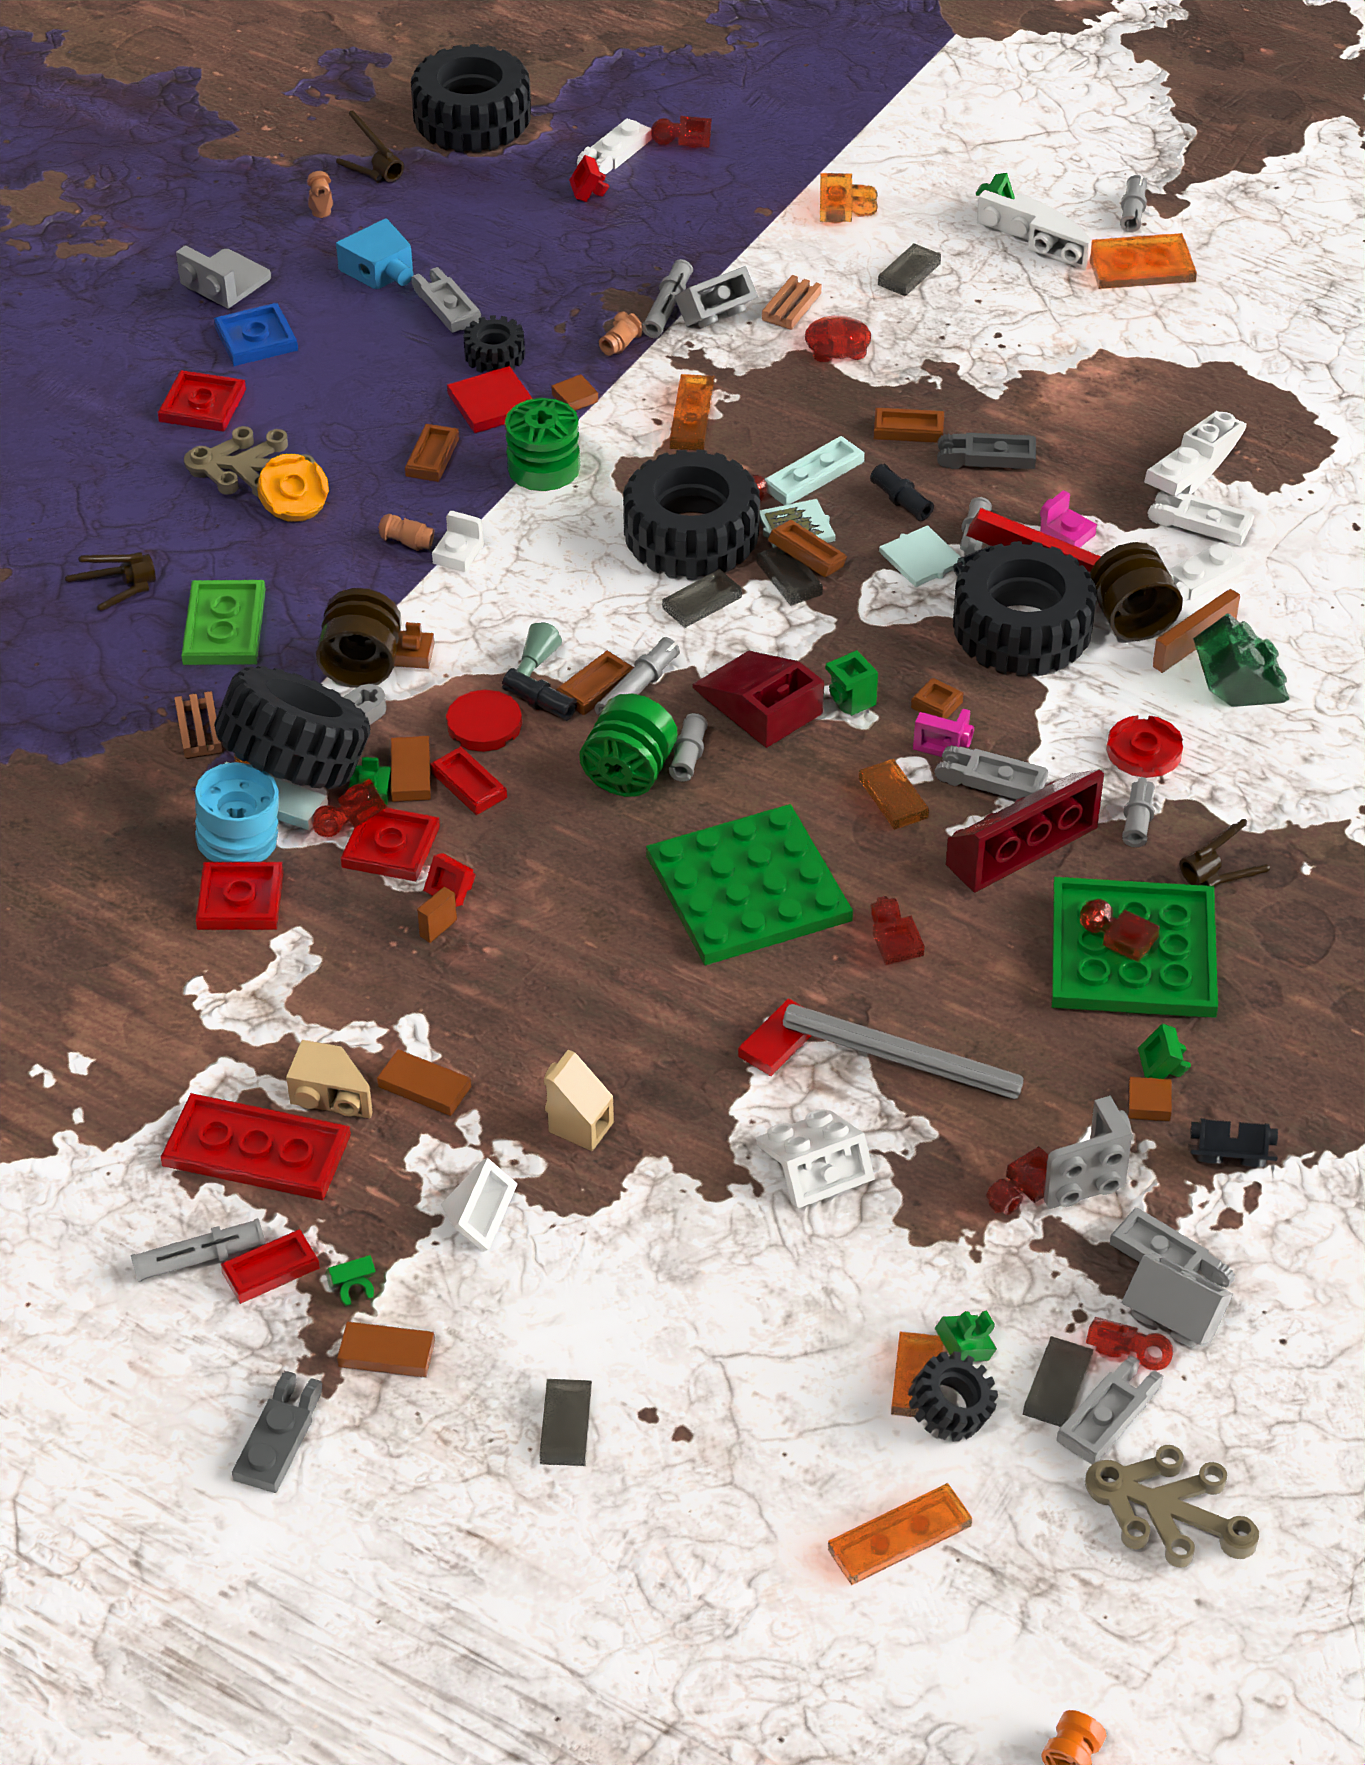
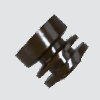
M1130 542L1116 546L1104 553L1095 562L1089 573L1096 586V601L1114 634L1125 641H1142L1159 635L1177 620L1182 611L1183 597L1156 548L1147 543Z
M367 588L343 590L330 598L324 611V619L321 625L322 631L319 635L316 649L317 665L323 674L335 683L350 688H357L365 684L379 685L389 678L394 668L397 652L396 645L399 641V633L402 626L401 612L396 604L384 594Z

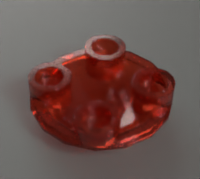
M832 315L812 322L805 331V341L808 347L813 350V357L817 361L828 362L833 358L860 360L867 355V347L871 343V332L858 319Z

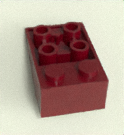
M747 651L692 684L694 690L765 748H768L823 714L824 680L797 660Z

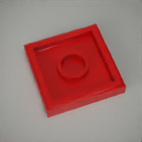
M510 366L447 384L449 397L474 433L504 425L507 413L515 405L533 399Z
M180 370L158 411L159 422L224 432L246 391L245 380Z
M365 803L341 856V867L417 882L440 828L439 817Z
M204 862L196 914L197 930H277L284 872L283 863Z

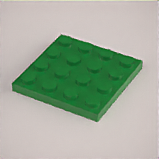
M791 804L646 846V857L704 966L853 921V910Z
M1054 877L1051 1008L1216 1018L1218 1011L1214 886Z

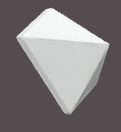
M486 1158L441 1203V1206L452 1226L481 1251L485 1252L490 1249L517 1183L491 1160Z

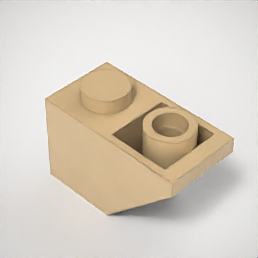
M302 1039L286 1077L290 1104L299 1105L306 1109L316 1108L337 1112L344 1116H358L370 1119L373 1113L370 1086L341 1046Z
M567 1050L558 1063L554 1062L550 1065L544 1077V1085L547 1089L545 1111L548 1113L549 1132L593 1151L614 1123L613 1095L575 1052Z

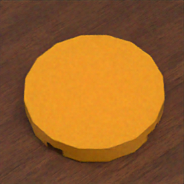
M282 454L272 458L262 469L257 483L258 497L264 508L275 517L289 522L305 521L315 517L324 507L329 492L328 479L318 464L315 462L312 464L310 461L305 460L306 457L299 454Z

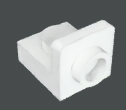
M449 511L446 516L447 532L432 552L433 564L466 572L483 547L482 520L474 516Z

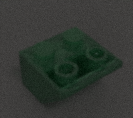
M1227 613L1193 638L1208 690L1231 707L1285 703L1290 699L1285 686L1287 677L1277 661L1279 656L1277 648L1269 639L1265 638L1262 640L1257 636L1247 622H1239Z

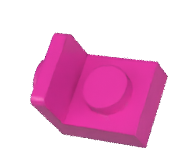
M1063 490L1053 499H1048L1042 506L1040 511V532L1080 548L1096 535L1097 524L1069 509L1070 493Z
M962 709L957 721L920 712L915 721L913 750L942 757L947 746L956 745L957 747L968 748L974 734V726L969 725L970 710Z

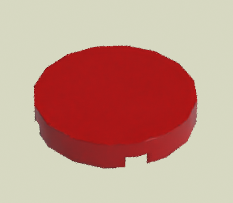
M484 689L470 691L459 696L449 706L446 722L449 736L453 740L455 738L457 741H460L462 747L468 750L485 752L498 750L506 746V741L512 737L514 740L519 735L522 727V715L518 703L511 696L500 691Z
M1139 715L1129 716L1118 721L1110 729L1106 750L1110 761L1121 771L1132 776L1144 778L1158 777L1173 771L1181 762L1183 752L1182 735L1172 723L1155 716H1148V719H1138Z

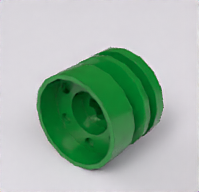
M536 398L515 405L507 413L505 420V437L508 446L506 450L507 469L510 478L517 485L529 490L550 491L570 484L578 476L580 470V448L578 445L579 419L572 407L556 399Z
M633 693L619 694L608 700L595 726L579 751L580 764L585 774L597 786L609 793L623 797L640 796L650 790L677 741V726L672 716L660 704L650 698Z

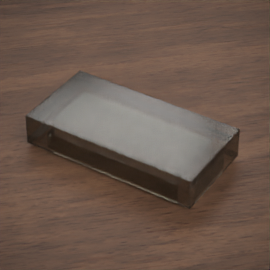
M913 243L878 275V285L906 296L941 264V254Z
M779 547L757 553V564L790 606L823 594V585L809 567Z
M718 569L662 599V609L686 628L742 598V588Z
M1051 1336L1024 1404L1023 1415L1062 1427L1072 1415L1091 1364L1094 1349Z
M547 1379L539 1454L540 1464L586 1466L592 1380Z

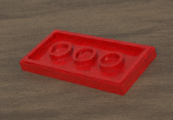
M190 1093L160 1158L163 1167L324 1200L350 1139L351 1132L350 1126Z

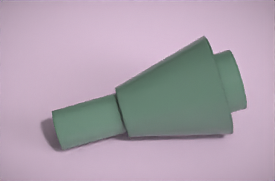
M541 622L532 623L529 626L521 658L522 661L517 668L519 672L530 677L533 670L562 645V638L553 625Z

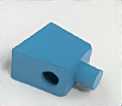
M385 218L336 242L338 269L373 289H380L394 281L401 286H405L412 280L411 246L388 219Z

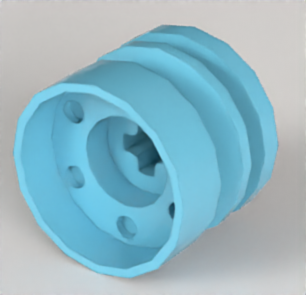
M234 762L220 764L206 771L198 780L195 790V811L197 814L195 820V839L199 851L208 860L213 862H261L267 859L275 850L278 840L277 813L279 809V790L275 779L269 773L261 772L253 768L251 764Z

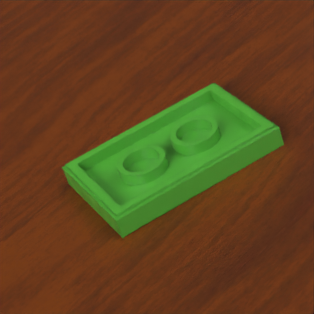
M264 580L192 581L181 655L183 665L257 664L266 591Z

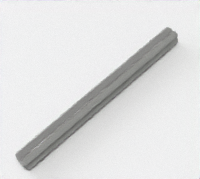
M789 1004L784 1014L783 1026L788 1029L1005 1097L1017 1099L1023 1086V1077L1019 1074L798 1005Z

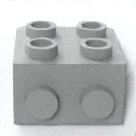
M186 245L176 251L180 283L228 309L271 279L269 269L230 249H222L210 258Z
M1111 1096L1094 1100L1089 1140L1056 1149L1048 1155L1044 1202L1049 1209L1059 1206L1069 1207L1080 1200L1099 1194L1108 1195L1114 1193L1119 1188L1125 1187L1132 1139L1131 1125L1125 1111L1118 1110Z

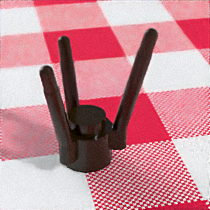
M353 110L349 111L350 117L379 151L372 157V170L341 158H337L336 163L369 176L376 182L381 181L382 178L387 182L398 180L403 174L404 163L384 146Z
M141 552L119 555H81L78 558L81 563L121 564L118 567L81 572L65 577L66 582L122 574L124 583L126 585H133V587L97 606L98 611L114 606L137 593L149 591L148 583L156 581L151 556L149 554L142 555Z
M1246 819L1233 823L1205 846L1180 860V870L1189 884L1200 885L1204 883L1205 886L1215 887L1220 883L1254 876L1270 870V866L1265 864L1218 875L1222 862L1215 850L1244 828L1248 823Z

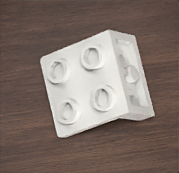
M821 1109L812 1111L806 1115L804 1120L793 1124L783 1123L774 1125L767 1130L766 1134L756 1137L757 1146L782 1164L791 1203L797 1208L875 1180L864 1132L831 1110Z

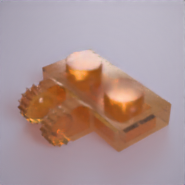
M820 173V222H852V212L858 217L875 215L878 209L877 201H875L878 197L877 190L872 185L852 184V173Z

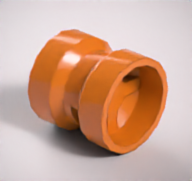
M1067 1710L1063 1712L1056 1726L1057 1736L1048 1740L1041 1754L1042 1761L1045 1765H1092L1091 1755L1099 1752L1107 1737L1106 1731L1091 1716L1076 1710Z

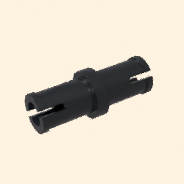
M879 464L874 468L870 475V481L887 493L889 500L894 505H901L915 516L918 521H924L931 515L934 509L933 502L915 490L913 482L906 478L902 479L886 464Z
M515 668L508 670L503 678L502 689L504 691H508L528 701V705L536 710L542 708L564 721H568L575 713L577 700L551 688V684L543 679L537 681Z

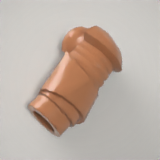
M323 171L312 172L308 175L307 185L311 186L308 206L312 210V215L318 218L329 216L333 206L332 194L328 185L331 183V179Z
M621 311L614 317L615 321L613 322L614 327L599 340L600 349L604 354L611 356L623 353L634 338L641 337L642 324L634 313L628 315L627 312Z
M386 514L380 520L378 526L379 534L384 541L392 538L416 551L423 548L431 549L435 530L428 528L426 524L406 518L402 520L399 516Z

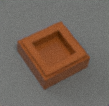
M581 374L551 385L553 397L556 400L567 403L575 411L598 402V392Z
M931 678L911 699V708L918 712L947 719L963 703L964 693L937 679Z
M446 887L441 888L417 909L419 934L427 942L431 943L457 921L455 893Z
M1129 1077L1128 1118L1170 1121L1172 1114V1080Z

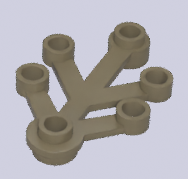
M246 426L237 427L233 430L232 439L212 448L197 446L189 450L184 456V465L194 477H209L222 494H233L239 489L238 475L252 488V493L258 497L257 483L260 474L255 471H262L271 460L264 459L263 457L273 452L284 451L288 447L287 433L281 429L271 430L266 435L267 441L250 448L254 444L252 429ZM250 448L238 455L228 456V454L238 449ZM301 454V456L306 457L305 460L310 461L312 464L314 462L318 464L312 456ZM220 468L232 469L234 472H223Z
M1163 1445L1157 1450L1154 1458L1123 1466L1113 1460H1101L1088 1468L1085 1476L1086 1489L1097 1503L1110 1506L1121 1528V1540L1128 1548L1141 1549L1145 1547L1149 1541L1151 1530L1149 1523L1145 1519L1135 1516L1129 1501H1132L1146 1508L1166 1548L1165 1558L1174 1567H1186L1192 1562L1195 1545L1188 1536L1180 1534L1173 1518L1220 1537L1221 1549L1232 1558L1245 1559L1252 1556L1256 1551L1259 1530L1251 1519L1245 1516H1235L1226 1519L1182 1501L1205 1493L1210 1495L1219 1494L1224 1490L1227 1471L1219 1463H1205L1200 1468L1199 1475L1156 1488H1149L1138 1482L1158 1475L1174 1477L1180 1473L1184 1456L1182 1451L1174 1445ZM1172 1458L1176 1463L1166 1464L1162 1459ZM1214 1475L1219 1478V1481L1211 1482L1205 1476ZM1102 1478H1111L1115 1482H1106ZM1137 1529L1143 1535L1139 1537L1132 1536L1128 1531ZM1234 1531H1242L1247 1535L1239 1536ZM1181 1547L1187 1551V1554L1179 1555L1172 1549Z

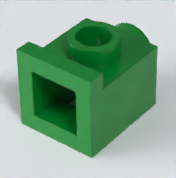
M858 650L826 663L825 669L831 675L829 692L842 712L852 716L876 705L878 672Z

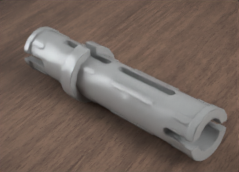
M676 260L672 265L669 275L664 277L659 285L660 293L642 324V331L648 337L658 338L662 334L663 328L676 304L674 296L686 290L685 285L693 273L692 265L686 260Z
M663 637L647 655L640 656L635 661V667L595 705L596 714L598 715L603 711L609 699L619 694L633 693L638 695L650 682H656L662 676V670L680 654L678 645L671 651L667 650L675 641L671 638Z
M256 1218L253 1221L220 1230V1226L211 1228V1233L136 1255L132 1254L131 1259L137 1281L139 1282L142 1279L179 1270L215 1258L224 1261L228 1259L229 1254L259 1245L262 1246L266 1243L259 1218Z

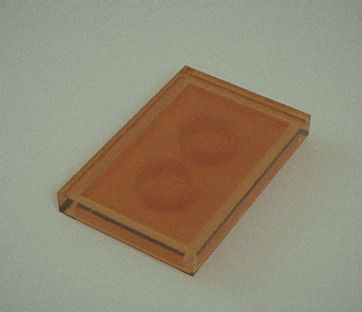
M1183 233L1092 240L1090 264L1098 289L1196 282L1197 272Z

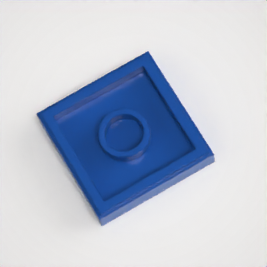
M278 303L214 318L215 329L233 366L298 351L297 340Z

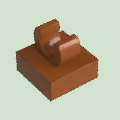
M406 622V631L400 630L394 666L429 669L435 644L434 633L422 632L421 623Z

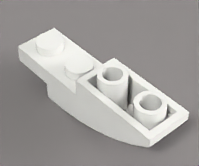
M984 190L979 195L978 224L1029 241L1028 250L1084 270L1089 268L1092 240L1084 230L1061 212L1020 193L1014 200Z
M1215 411L1184 433L1179 448L1147 470L1144 483L1174 496L1180 492L1185 495L1186 493H1193L1228 456L1245 431L1247 424L1235 419L1230 413Z

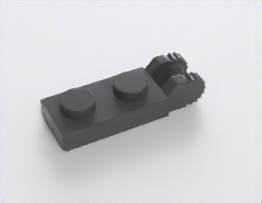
M948 433L947 435H941L938 441L940 452H938L937 460L943 468L958 469L965 464V466L1035 469L1036 437L1031 435L988 433L950 435Z
M289 1371L282 1373L280 1380H278L275 1386L273 1398L268 1399L232 1470L233 1481L277 1493L312 1423V1413L322 1393V1381L316 1379L308 1381L297 1407L288 1404L296 1386V1374Z

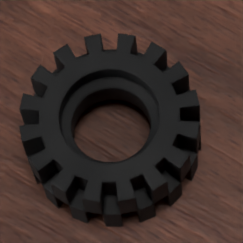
M490 315V320L481 317L479 318V323L472 321L470 327L466 326L465 334H463L465 361L468 362L469 367H476V371L482 373L484 369L487 372H491L507 366L515 370V365L520 366L522 364V359L524 360L525 358L524 331L520 324L517 325L516 320L511 319L507 322V317L501 316L500 320H496V315Z
M947 1351L941 1352L937 1357L933 1356L929 1359L911 1382L913 1384L909 1388L908 1395L913 1397L909 1401L910 1409H919L914 1416L918 1423L925 1419L928 1425L924 1429L930 1434L935 1428L938 1429V1438L946 1440L950 1434L952 1442L960 1441L963 1437L966 1440L971 1438L996 1409L997 1404L994 1402L998 1398V1391L990 1390L995 1381L992 1376L988 1378L983 1377L987 1369L982 1364L977 1369L972 1366L975 1360L973 1357L968 1355L962 1361L961 1352L953 1351L950 1356H948ZM940 1385L956 1390L964 1399L966 1408L956 1406L948 1401L943 1395Z

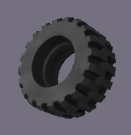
M470 44L467 47L456 45L449 50L444 48L437 51L436 55L430 54L422 63L420 62L411 77L413 120L416 128L427 141L432 144L437 143L440 148L446 150L452 148L455 152L464 153V150L472 151V153L481 152L483 149L495 150L498 149L499 145L503 144L506 146L511 143L514 137L518 138L531 120L529 73L516 56L512 57L508 51L503 49L499 51L496 47L489 45L479 47V44Z
M687 449L677 450L676 454L669 455L667 452L658 455L655 461L651 459L641 465L640 470L637 469L631 475L623 492L624 536L628 549L642 564L647 563L649 569L657 573L663 571L666 576L677 578V575L686 576V579H696L697 576L704 575L706 578L715 577L720 571L726 573L734 569L736 563L741 564L750 555L758 542L760 492L758 485L754 482L755 479L746 469L743 470V466L734 459L728 461L725 455L717 452L714 455L707 454V450L697 449L696 452H687ZM687 512L703 513L702 515L694 516L680 515V513Z
M1022 541L1011 542L1009 546H1003L1002 544L992 546L989 552L983 550L975 555L973 560H969L961 569V574L957 577L953 611L954 635L962 649L971 658L976 656V661L986 668L992 666L996 672L1002 674L1014 672L1016 676L1027 677L1028 673H1036L1037 676L1048 674L1051 669L1055 671L1061 670L1068 665V661L1073 663L1078 659L1091 641L1097 590L1091 575L1083 565L1079 566L1080 563L1075 557L1070 554L1065 556L1061 549L1053 546L1046 548L1043 547L1042 543L1032 542V545L1022 544ZM1019 605L1030 606L1038 608L1041 611L1024 612L1013 610L1008 607Z
M252 666L246 667L232 677L214 723L219 742L223 743L225 749L235 753V757L241 761H246L253 768L261 772L270 773L275 778L286 779L300 786L309 785L311 788L317 789L322 787L334 789L350 781L369 738L371 728L365 712L361 708H357L350 699L342 697L339 692L328 689L317 681L303 678L302 675L287 673L277 668L268 669L265 666H257L256 668Z

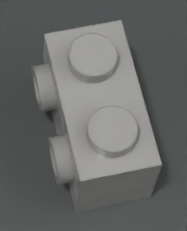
M743 266L689 287L674 297L686 326L698 323L700 328L719 321L717 315L727 312L728 317L747 310L745 304L757 298L758 295L747 267Z
M1156 1253L1143 1255L1121 1303L1133 1309L1131 1316L1150 1326H1155L1156 1323H1159L1172 1330L1170 1336L1173 1339L1187 1346L1194 1347L1196 1343L1201 1345L1212 1341L1233 1293Z

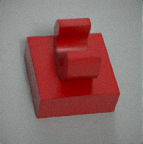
M584 155L569 179L575 198L587 202L592 192L598 196H604L609 188V184L603 182L606 175L599 171L596 159Z
M444 853L433 856L423 891L433 896L441 888L446 887L455 893L456 907L463 905L467 891L472 889L476 874L473 873L474 870Z

